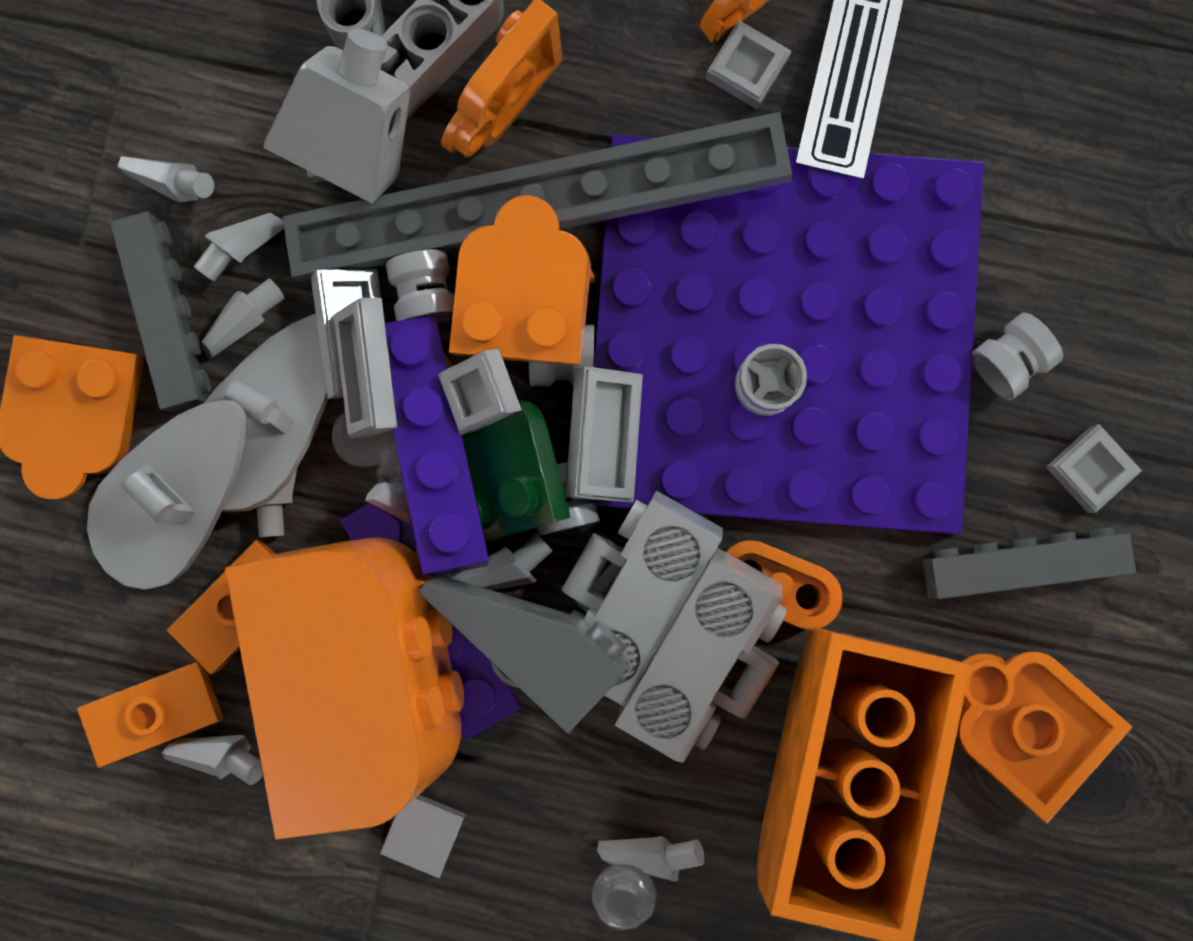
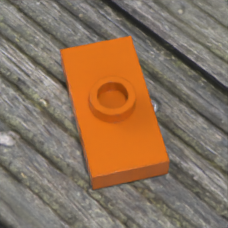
M255 540L231 566L275 555V553L262 540ZM226 571L167 629L177 642L210 675L218 673L240 650Z
M198 662L77 708L98 768L224 719L209 675Z

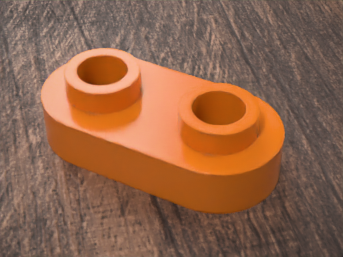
M759 541L738 542L725 551L742 562L745 560L755 562L760 572L782 584L783 598L779 604L787 608L783 621L803 629H813L814 627L822 628L828 625L838 615L842 606V590L838 580L828 570ZM809 584L816 590L817 600L812 607L803 609L796 601V593L801 586Z

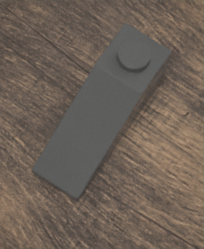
M443 575L427 581L418 591L567 734L624 675L628 666V662L621 656L626 650L625 646L606 626L598 621L590 627L580 617Z

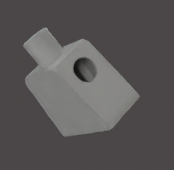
M352 29L347 34L343 50L337 47L326 46L305 61L297 72L263 147L370 203H373L398 177L410 90L405 82L380 70L387 49L385 40L373 32L363 29Z

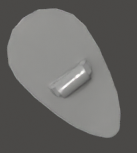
M316 314L290 324L267 339L245 358L212 391L206 402L203 403L233 400L242 406L246 414V436L241 464L228 500L222 510L223 512L250 511L271 501L290 482L309 448L328 401Z
M220 400L201 404L177 415L123 457L98 485L89 504L87 532L92 552L104 571L124 586L147 590L171 584L189 569L207 542L228 500L239 472L244 451L246 414L239 403L233 400Z

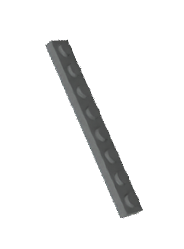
M776 112L381 195L373 203L362 199L282 217L291 276L299 282L311 280V275L317 270L368 269L383 266L391 258L409 252L430 249L446 252L460 250L463 241L471 232L483 226L494 225L496 215L501 207L509 200L518 196L530 195L546 201L555 211L560 229L789 183L792 182V171L781 113Z

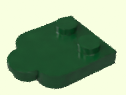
M518 400L521 411L475 432L462 434L485 543L571 518L545 419L541 411L533 403L526 400Z

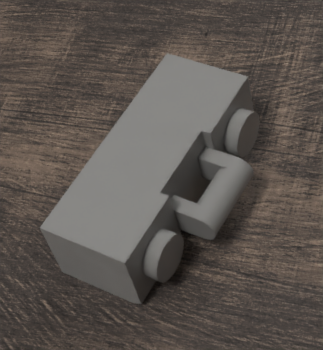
M658 491L654 493L648 506L636 499L618 531V534L628 539L624 548L599 534H592L562 588V591L569 597L589 607L586 615L575 609L571 615L580 617L590 627L596 621L600 622L625 646L626 650L621 656L628 662L626 671L604 695L623 707L627 704L723 536L722 527ZM607 560L621 567L607 594L604 595L592 587Z
M717 547L625 707L620 706L614 726L673 760L683 763L693 746L703 751L713 738L721 721V716L714 713L716 705L739 718L745 719L779 665V662L774 657L754 645L758 638L769 643L784 620L787 608L779 604L783 598L782 584ZM738 658L748 665L733 690H730L723 686L722 683Z

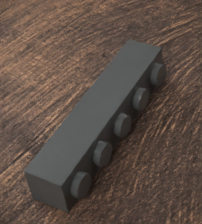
M148 211L111 221L113 236L159 408L174 414L197 407L206 402L208 398L207 392L211 391V383L207 372L200 368L197 355L201 354V346L197 335L190 331L187 318L191 317V309L187 298L180 294L177 281L181 280V272L176 260L170 257L167 244L172 242L169 229L164 221H160Z
M1114 527L1090 529V537L1076 539L1075 532L1052 534L1050 535L1051 542L1037 544L1036 537L1011 540L1012 547L998 549L997 542L972 545L974 553L959 554L958 547L934 550L935 558L922 559L928 598L943 599L1136 573L1130 533L1115 534Z

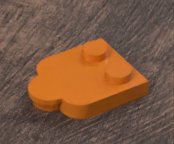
M533 0L524 13L517 10L503 23L496 37L498 45L467 83L459 98L457 112L443 133L441 145L450 153L459 151L465 157H470L482 145L489 147L497 142L563 61L558 14L542 0Z
M523 195L509 200L497 213L494 225L477 228L463 241L458 257L449 353L455 356L473 357L484 350L499 348L503 360L581 366L591 271L590 258L582 243L575 236L568 232L560 231L559 220L555 211L543 199Z
M14 335L0 407V449L10 459L22 463V477L31 492L45 499L60 500L68 498L82 487L87 473L95 475L110 473L120 460L128 454L145 357L133 353Z
M1022 652L1011 656L1006 661L992 654L969 656L962 661L971 664L956 735L957 741L970 758L1038 819L1048 823L1130 731L1132 726L1058 661L1041 652Z

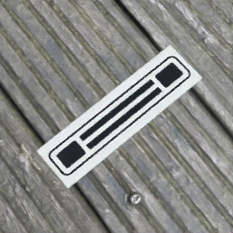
M834 0L796 163L864 179L903 0Z

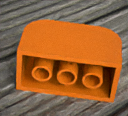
M370 537L283 552L225 567L275 840L369 828L380 825L396 816L451 765L460 745L461 718L459 711L463 708L464 704L462 680L458 672L451 669L447 647L452 641V624L418 592L427 581L434 578L422 579L417 553L398 541L382 537Z
M817 627L810 631L804 643L792 684L759 842L757 884L771 915L880 941L914 940L971 664Z

